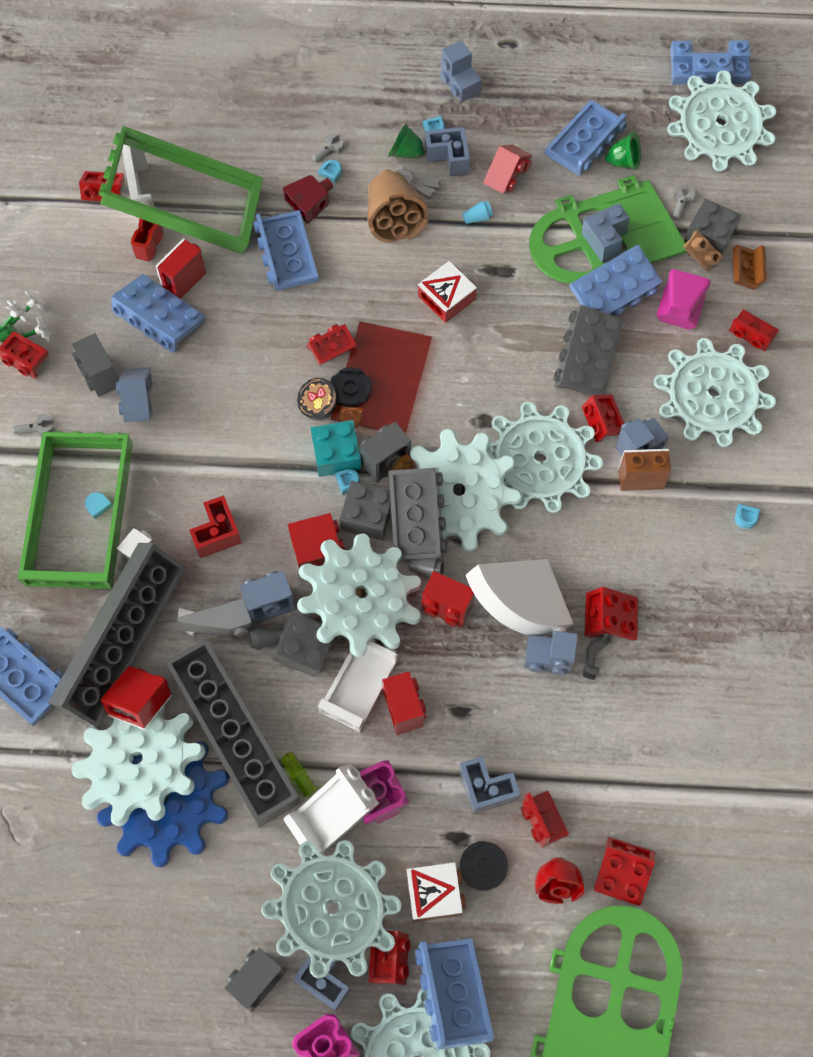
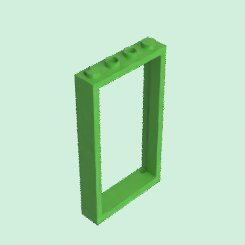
M122 126L120 133L116 132L113 140L116 148L115 150L111 149L108 158L111 166L106 167L103 176L107 181L106 184L102 183L99 195L102 196L101 205L237 253H244L249 244L263 177L126 126ZM123 145H128L248 189L238 237L112 193L111 190Z
M57 430L55 432L42 433L18 579L24 586L89 589L113 588L118 554L117 547L120 540L133 442L128 434H121L119 432L105 434L99 431L93 433H83L80 431L62 433ZM54 448L122 449L104 573L34 571Z

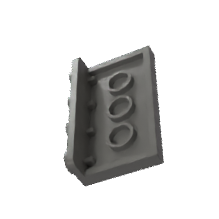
M579 305L575 310L571 311L568 318L570 327L565 332L563 338L565 346L558 358V361H561L559 369H556L553 380L556 381L555 387H565L589 396L605 395L623 319Z
M439 467L390 470L389 485L394 547L401 550L402 559L443 558L444 553H447V540L443 539V530H446L445 517H442L441 508H444L445 502L444 495H440V485H443V474L439 472Z

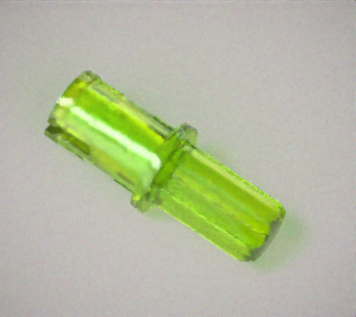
M288 752L281 758L284 766L292 776L291 781L296 782L305 798L318 790L306 773L308 770L302 767L293 752Z

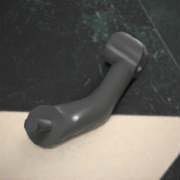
M605 633L597 636L588 647L586 665L583 671L584 678L595 680L596 675L599 674V667L594 666L595 656L598 651L610 643V634Z

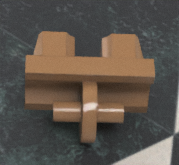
M694 231L690 240L683 246L689 253V256L695 259L706 271H710L713 265H716L722 258V254L699 231Z

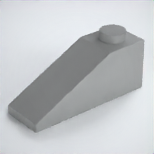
M243 598L177 617L178 630L224 637H242L251 630L252 625Z

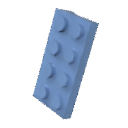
M590 100L548 145L544 154L580 176L584 171L590 169L596 158L601 157L607 145L610 146L614 142L616 135L625 130L627 114L623 113L619 117L593 100Z
M300 210L262 219L260 213L256 214L257 221H253L256 234L260 233V238H257L260 250L265 252L262 255L264 267H269V271L266 274L269 284L273 283L274 290L278 291L318 282V274Z
M636 245L572 282L569 287L581 305L617 317L625 311V307L629 305L634 307L642 301V297L647 295L649 298L659 291L658 287L662 284V280L639 245Z
M141 274L112 295V311L115 315L120 316L131 326L136 327L148 338H152L164 349L172 353L177 350V343L205 322V315L144 274Z
M0 626V697L34 727L53 707L48 704V701L63 674L58 670L55 673L49 669L51 664L42 656L39 658L35 657L32 654L35 650L26 642L23 644L19 643L16 640L19 636L10 628L5 630Z
M473 939L428 945L426 941L420 942L418 950H415V959L417 965H421L422 969L420 985L422 991L426 990L425 1011L427 1016H431L430 1037L432 1042H436L437 1050L492 1042L494 1035Z

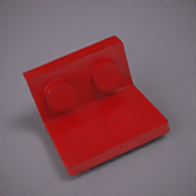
M606 587L586 593L584 636L593 638L608 633L631 641L637 640L638 598Z
M549 791L534 797L531 796L530 792L525 794L522 801L523 806L520 809L526 821L530 820L533 827L531 834L536 843L540 842L543 848L569 836Z
M608 836L605 844V854L594 885V891L640 906L655 864V851Z

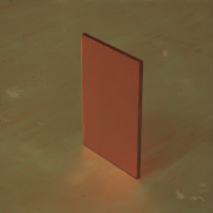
M359 321L354 338L357 347L351 350L346 368L353 367L364 371V374L371 380V395L359 407L346 408L337 404L331 420L337 422L353 420L355 426L378 431L383 426L396 422L406 434L432 336Z

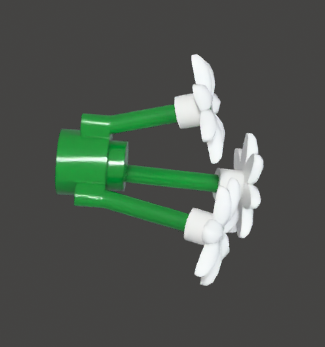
M25 291V294L31 299L26 303V307H20L17 300L14 302L7 300V303L10 305L7 306V309L11 311V315L0 326V341L2 343L13 331L17 333L13 325L20 318L25 322L27 318H30V315L27 313L30 309L33 310L38 306L45 312L44 307L37 302L31 293ZM41 316L36 317L39 325L34 330L21 334L25 338L41 334L42 338H45L47 342L50 341L51 336L47 330L48 325L44 324V319Z

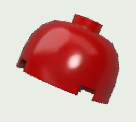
M560 857L553 858L539 868L535 876V893H538L541 901L547 903L563 904L562 899L571 898V902L576 901L585 893L582 873L574 863Z

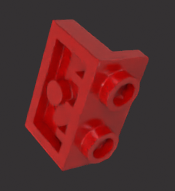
M84 171L79 181L82 200L101 201L102 196L99 195L102 183L106 184L107 179L103 178L105 172ZM116 173L111 190L112 193L120 196V189L125 181L124 173Z
M743 309L738 317L733 320L729 331L736 337L751 343L753 347L765 352L779 329Z
M338 324L333 325L327 330V333L323 335L318 333L309 339L307 349L312 351L319 366L357 347L346 324L341 326Z
M14 331L0 346V359L6 366H13L22 375L30 376L34 379L38 376L36 369L49 355L46 349Z
M592 395L582 405V410L588 425L594 429L595 442H601L606 436L620 435L624 421L613 395Z
M386 931L393 936L395 940L394 947L388 952L381 951L376 947H370L368 983L406 985L407 978L409 977L408 953L411 948L409 934L400 931Z

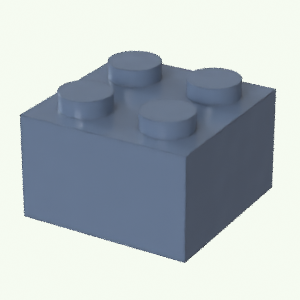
M284 571L270 572L261 579H250L240 586L253 625L296 610Z

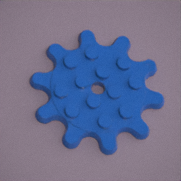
M195 742L203 745L205 755L198 761L188 763L184 770L185 775L191 778L195 784L193 792L189 795H181L177 792L169 793V799L164 803L165 815L157 821L151 820L143 808L133 810L127 823L120 826L123 835L116 849L121 856H129L137 847L147 846L151 850L153 865L161 868L168 864L170 852L176 845L185 846L193 855H199L205 850V841L200 834L201 828L206 823L223 824L227 820L228 811L226 808L215 804L213 794L217 789L226 786L229 782V775L225 770L209 772L204 768L203 761L209 752L208 745L205 742ZM134 755L132 764H139L142 761L143 756ZM112 805L98 812L96 818L101 826L114 825L111 822Z

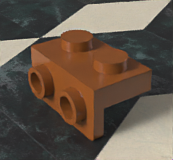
M737 244L732 248L734 283L752 290L756 289L767 280L765 246L760 245L755 250Z

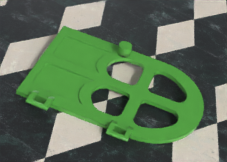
M634 175L617 180L621 189L576 202L573 195L556 199L555 203L558 208L548 212L537 221L529 239V251L535 265L550 278L571 284L605 264L600 261L582 235L583 225L578 216L588 211H602L620 203L630 217L627 233L620 236L626 251L639 245L651 264L687 253V251L683 248L685 244L683 238L650 181L646 180L638 183ZM630 180L632 181V183L625 184V185H624V183H623V182H627V181H630ZM566 200H569V201H570V202L565 203V204H562V203H561V202L566 201ZM560 220L568 221L576 239L552 247L546 245L543 237L549 227ZM576 250H583L592 269L586 272L568 271L558 267L554 262V258Z
M610 906L589 914L571 933L565 951L553 949L549 972L560 974L547 1036L544 1038L535 1035L530 1057H668L682 980L681 956L673 936L657 918L635 907ZM604 925H614L622 933L617 963L613 968L586 962L580 956L581 947L588 936ZM648 934L659 944L664 954L667 968L664 980L657 981L630 972L629 964L636 935ZM557 955L563 957L561 969L555 967ZM578 975L594 977L608 981L611 984L608 1007L603 1015L594 1018L588 1017L575 1007L571 994L574 980ZM626 988H635L658 995L661 1006L658 1019L654 1025L646 1029L637 1030L630 1028L624 1023L621 1018V1005ZM538 1042L545 1043L542 1056L536 1055Z

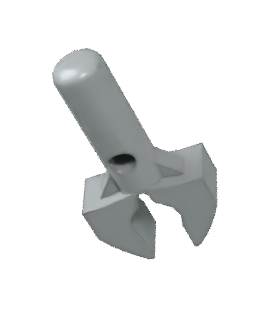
M329 134L325 137L327 145L312 155L313 161H319L331 151L340 154L344 149V139L339 141V143H335L339 140V134Z
M685 184L676 188L673 197L678 199L673 214L675 219L681 218L687 202L693 203L695 198L693 187H691L689 194L683 196Z
M45 414L38 415V420L35 423L13 426L12 429L14 434L36 431L41 438L43 432L55 431L53 426L43 427L45 424L54 423L53 419Z

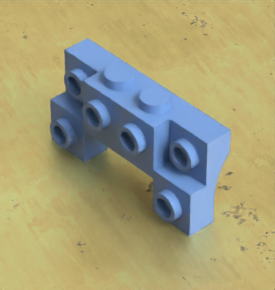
M749 40L729 41L728 53H693L692 41H672L670 48L672 85H686L691 76L700 77L705 84H713L716 82L717 73L722 70L730 73L732 84H746L751 78Z

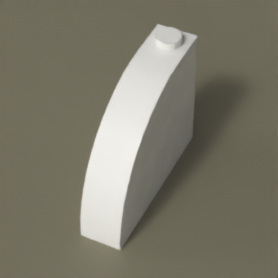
M548 559L478 564L466 574L472 591L483 607L495 619L514 631L526 635L545 636L553 635L554 631L566 632V629L573 625Z

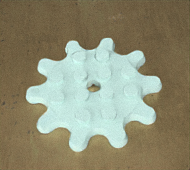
M725 70L717 73L716 82L713 84H705L700 77L691 76L688 79L691 95L686 98L675 95L669 99L670 108L678 112L681 119L669 124L667 128L668 134L671 137H684L688 140L689 145L684 151L687 160L693 161L699 155L709 156L713 161V169L716 172L724 171L730 158L739 159L747 167L754 165L757 157L753 152V146L757 144L770 146L775 141V135L764 129L763 121L773 118L776 114V109L772 105H759L755 102L754 96L758 93L759 86L753 81L747 82L743 87H735L731 83L730 73ZM722 119L726 124L723 126L716 122V120Z
M701 338L697 342V353L694 356H687L676 349L670 351L668 359L674 366L675 372L671 375L659 374L654 378L655 387L667 392L671 397L669 402L661 405L659 409L660 415L664 419L672 417L682 418L686 422L683 435L688 441L696 440L702 432H710L716 437L720 447H728L732 444V431L734 429H742L750 435L759 434L762 430V424L756 419L755 411L757 409L768 410L775 406L776 399L774 396L761 392L758 387L759 382L768 377L769 370L764 365L747 367L742 361L745 349L740 344H733L727 352L719 353L714 350L713 344L709 339ZM709 390H717L719 392V396H715V398H713V396L709 394Z
M524 402L521 405V418L518 421H509L503 416L493 418L492 427L499 433L500 438L497 442L489 444L487 452L494 459L510 455L515 460L514 469L509 471L504 477V482L507 486L516 488L522 493L520 503L512 505L515 509L525 508L531 499H540L544 502L546 510L554 514L559 512L562 507L560 500L562 494L571 493L580 499L589 496L590 487L583 481L582 474L585 471H597L603 465L601 457L588 454L584 448L585 443L593 439L595 435L592 427L571 428L567 424L569 410L562 405L555 407L551 415L542 416L537 412L536 406L532 402ZM543 454L546 460L541 463L534 456Z
M444 429L440 434L441 446L437 451H428L425 447L416 445L411 449L410 455L417 463L418 469L439 467V472L443 474V485H440V495H444L445 502L444 508H441L442 517H445L446 530H443V539L449 536H456L460 539L462 547L466 552H474L478 547L477 535L481 530L489 529L498 536L504 535L507 532L508 524L500 515L501 508L508 504L516 505L522 500L521 491L508 487L504 482L505 475L514 469L515 460L510 455H505L498 459L490 457L487 452L490 437L484 432L476 434L470 444L463 445L458 442L455 431ZM456 484H462L465 487L466 491L463 495L457 496L453 493V487Z
M366 534L356 535L351 550L341 549L333 540L324 541L321 545V551L325 557V563L322 566L304 564L299 569L300 577L312 584L313 593L302 597L297 603V608L301 613H316L322 618V626L317 631L318 640L322 643H329L336 636H345L350 642V652L356 657L365 655L367 644L372 639L382 641L384 646L390 650L397 649L400 645V638L396 632L397 624L406 622L415 625L421 620L420 611L407 602V595L421 588L420 578L416 575L405 576L398 571L397 564L402 559V553L399 548L392 547L384 554H377L371 549L370 539ZM365 589L367 596L359 598L355 590Z
M164 705L145 730L115 718L113 724L106 730L101 731L97 728H88L84 732V740L93 747V751L87 759L77 761L72 766L74 777L78 779L89 778L92 781L91 788L82 797L83 807L87 810H92L102 803H110L113 807L111 822L116 826H122L127 823L131 812L137 808L145 809L151 820L157 821L163 818L165 815L164 798L167 794L177 792L181 795H189L193 792L195 784L191 778L185 775L184 770L188 763L198 761L205 755L203 745L199 743L189 744L184 741L186 731L194 723L192 716L181 713L172 720H166L163 717ZM134 755L143 756V759L139 764H132Z
M347 840L340 841L333 855L324 856L320 854L313 842L305 841L299 847V853L302 858V863L299 867L289 868L282 863H278L270 871L272 879L282 887V895L278 899L264 902L261 911L267 919H277L285 925L286 931L284 936L277 942V951L282 956H290L297 950L307 952L311 958L310 972L316 978L325 977L329 972L331 963L336 960L345 963L352 975L362 976L367 970L364 952L368 947H376L384 952H388L394 947L395 940L383 928L382 920L386 915L397 914L401 909V901L396 896H386L378 890V881L386 872L384 864L379 861H373L365 867L357 865L353 860L354 847L351 842ZM334 903L338 908V912L336 914H328L326 904Z
M422 989L418 993L416 1004L410 1008L402 1007L394 995L384 994L379 1000V1006L383 1014L381 1023L374 1027L364 1023H357L351 1030L353 1040L361 1044L365 1050L364 1057H490V1049L484 1043L437 1050L436 1042H432L430 1037L432 1020L431 1016H427L425 1011L427 994L426 990L422 991Z

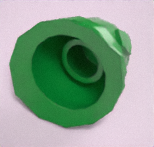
M407 124L399 132L388 157L395 156L397 158L413 159L425 154L421 139Z
M632 131L628 136L616 142L606 154L605 160L619 168L638 170L641 162V145L637 132Z

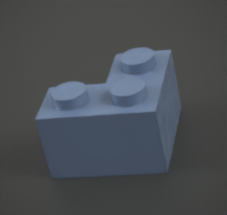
M461 40L442 49L440 77L450 87L453 96H457L460 102H463L480 94L482 80L471 67L472 52Z
M464 127L425 131L427 162L447 160L449 176L469 174L470 156Z
M620 203L585 217L583 220L582 235L602 263L620 255L622 245L620 236L626 234L630 217Z
M151 367L125 368L122 375L119 376V382H116L117 395H121L119 414L123 415L124 422L150 421L152 417L150 393L153 384Z
M654 417L648 421H642L640 418L633 422L629 420L621 427L616 449L622 456L624 450L662 449L666 446L669 436Z
M554 631L552 638L529 635L524 668H529L530 671L538 673L543 672V670L551 671L552 674L558 676L570 674L575 661L577 634Z
M483 756L459 764L460 775L473 815L519 801L521 795L513 772L490 779Z
M309 955L293 981L337 1012L350 992L348 986L331 975L340 960L331 963L329 972L325 977L316 978L310 972L311 958Z

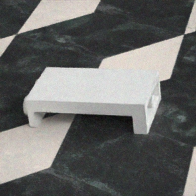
M124 144L122 152L130 198L155 208L151 194L141 195L137 171L149 169L145 152Z
M372 639L367 644V652L364 656L356 657L349 652L325 699H321L318 705L319 713L360 733L383 690L382 679L390 677L398 661L396 651L390 650L384 645L382 647Z
M352 764L339 767L336 770L337 774L303 806L283 818L300 845L305 841H311L317 846L320 854H323L379 804L373 791L367 787L359 771Z

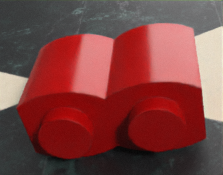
M140 218L139 228L132 235L131 245L136 259L150 262L156 254V245L163 238L164 229L161 225Z

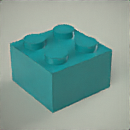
M353 420L310 427L319 477L334 475L336 472L345 469L361 470V458Z

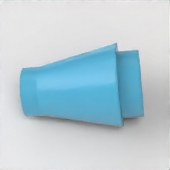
M481 201L466 212H463L462 215L465 223L469 224L489 220L493 216V212L488 201Z

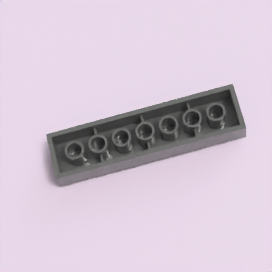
M138 543L49 699L48 704L83 725L98 728L106 713L101 698L126 668L132 666L186 567L155 544Z
M207 639L166 661L165 663L258 827L260 828L300 804L301 802L296 791Z

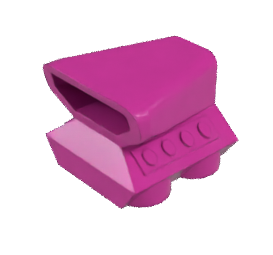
M672 269L656 316L661 322L689 330L697 327L706 292L710 287L711 281L708 278Z
M389 760L381 761L359 772L362 780L373 791L379 803L363 818L365 824L384 822L399 814V810L409 804Z
M325 1014L295 1035L292 1042L298 1057L359 1056V1052L335 1014Z

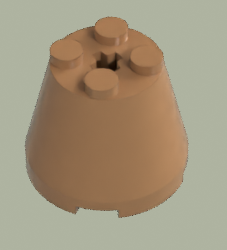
M390 169L383 170L368 185L367 221L372 235L382 242L393 243L394 240L404 238L410 240L425 228L428 222V208L424 199L404 175Z

